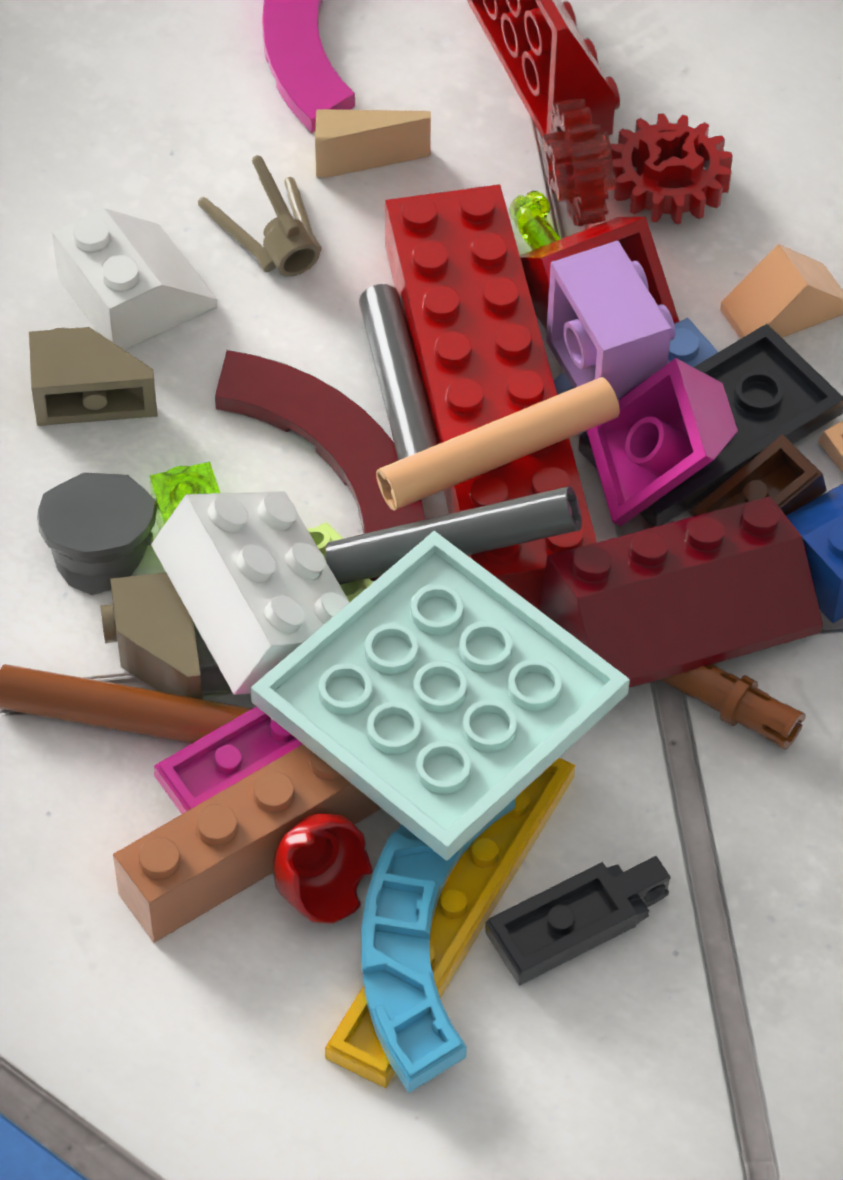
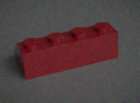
M771 496L548 555L539 611L630 679L629 688L691 671L701 666H708L821 633L823 626L802 536Z

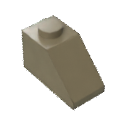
M90 327L29 331L31 390L37 426L158 416L153 369Z
M167 573L110 579L113 604L101 605V616L105 644L118 642L121 667L159 692L203 699L194 622Z

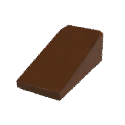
M782 434L692 508L689 513L691 517L771 496L782 512L788 515L823 495L827 489L823 473Z

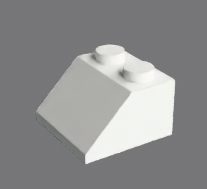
M102 208L52 231L58 279L96 331L124 350L217 307L215 296L158 223Z

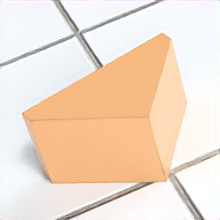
M778 244L721 302L720 310L740 339L765 324H768L783 338L843 315V290L823 263Z

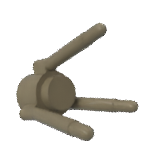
M255 155L252 158V164L277 215L264 228V246L257 242L206 197L199 198V207L255 256L264 272H270L277 267L283 276H296L309 270L320 257L322 247L313 234L295 179L287 177L284 181L293 217L272 174L260 155Z

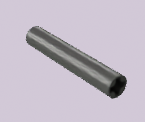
M378 284L369 287L361 294L359 305L399 461L439 443L399 292L391 285Z
M571 486L330 541L326 545V562L339 585L383 575L433 531H436L469 556L579 531L582 526L581 510L573 488Z

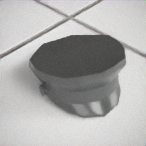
M84 472L43 493L37 512L39 533L47 546L51 548L57 570L67 584L75 589L94 595L111 590L110 579L132 576L141 562L147 546H151L153 542V532L151 530L155 525L158 505L155 499L129 475Z

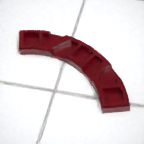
M231 350L226 351L215 393L216 409L252 417L280 428L285 432L293 430L316 447V453L335 471L344 485H347L351 490L359 510L363 534L425 520L422 500L395 511L384 500L377 482L376 472L377 469L397 462L398 457L394 442L362 407L336 388L292 366L257 355ZM380 576L369 579L371 581H376Z

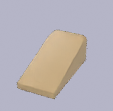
M316 110V177L338 176L430 156L431 111Z

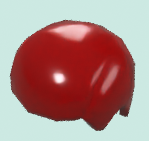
M310 814L300 820L283 836L275 851L273 876L275 887L280 895L296 911L313 923L335 924L354 914L361 907V901L357 895V886L364 876L370 875L373 872L368 853L365 849L364 834L342 815Z

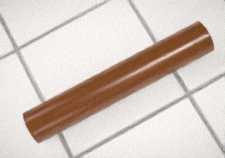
M3 664L0 669V709L191 744L252 709L9 664Z

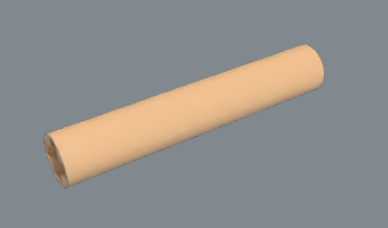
M600 377L377 469L376 477L381 494L388 506L395 511L618 418L620 413L616 394L610 383L605 378Z

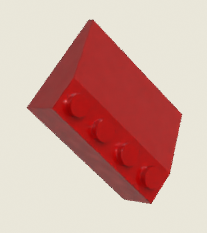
M467 0L550 152L613 135L614 111L620 107V95L617 85L611 76L605 77L598 65L594 44L589 38L583 39L577 28L573 8L568 1Z

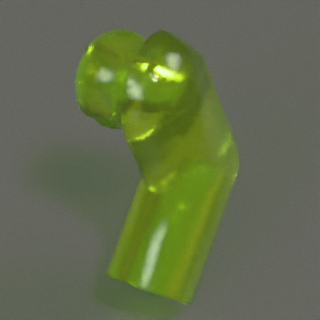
M530 191L525 196L518 195L509 207V214L514 225L532 250L561 239L546 220L550 212V204L547 198L539 191Z

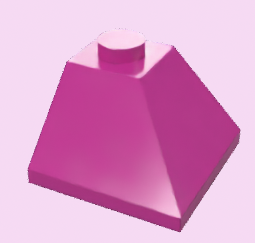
M675 358L618 400L620 409L618 418L587 430L612 522L619 526L627 523L712 462L738 432L723 383Z

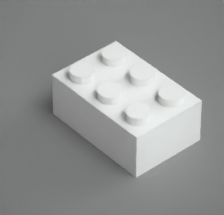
M285 491L186 494L151 544L234 695L250 694L251 687L350 603Z

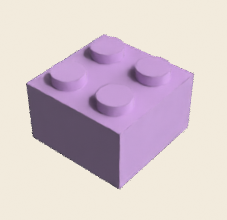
M619 241L551 262L546 342L573 389L603 377L612 386L617 400H620L669 363L670 341L675 338V326L672 316L665 305H657L648 290V281L642 266L637 261H630Z

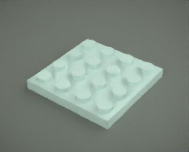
M433 531L251 687V702L447 861L627 696L630 679L444 537Z

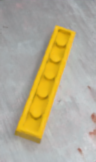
M558 758L515 798V808L495 821L476 838L460 857L448 876L438 899L430 936V963L440 998L572 782L575 774L574 764ZM363 985L327 1043L325 1059L386 1089L395 1071L391 1067L376 1036L367 1007Z

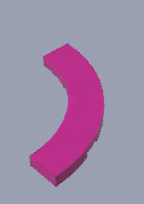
M264 0L262 33L266 61L269 63L270 70L276 80V88L295 117L313 133L316 127V110H351L355 107V93L332 67L320 40L318 19L323 0Z

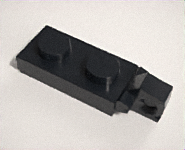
M657 856L624 872L618 864L606 867L601 862L489 918L485 922V933L520 986L636 927L638 923L649 917L648 907L669 895L668 887L671 878Z

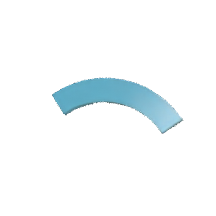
M515 799L447 861L401 824L398 830L392 832L374 868L365 899L361 927L363 984L366 1003L376 1036L391 1067L408 1093L466 1058L467 1046L453 1027L442 1005L431 969L430 936L432 920L439 896L448 876L460 857L487 828L515 808Z

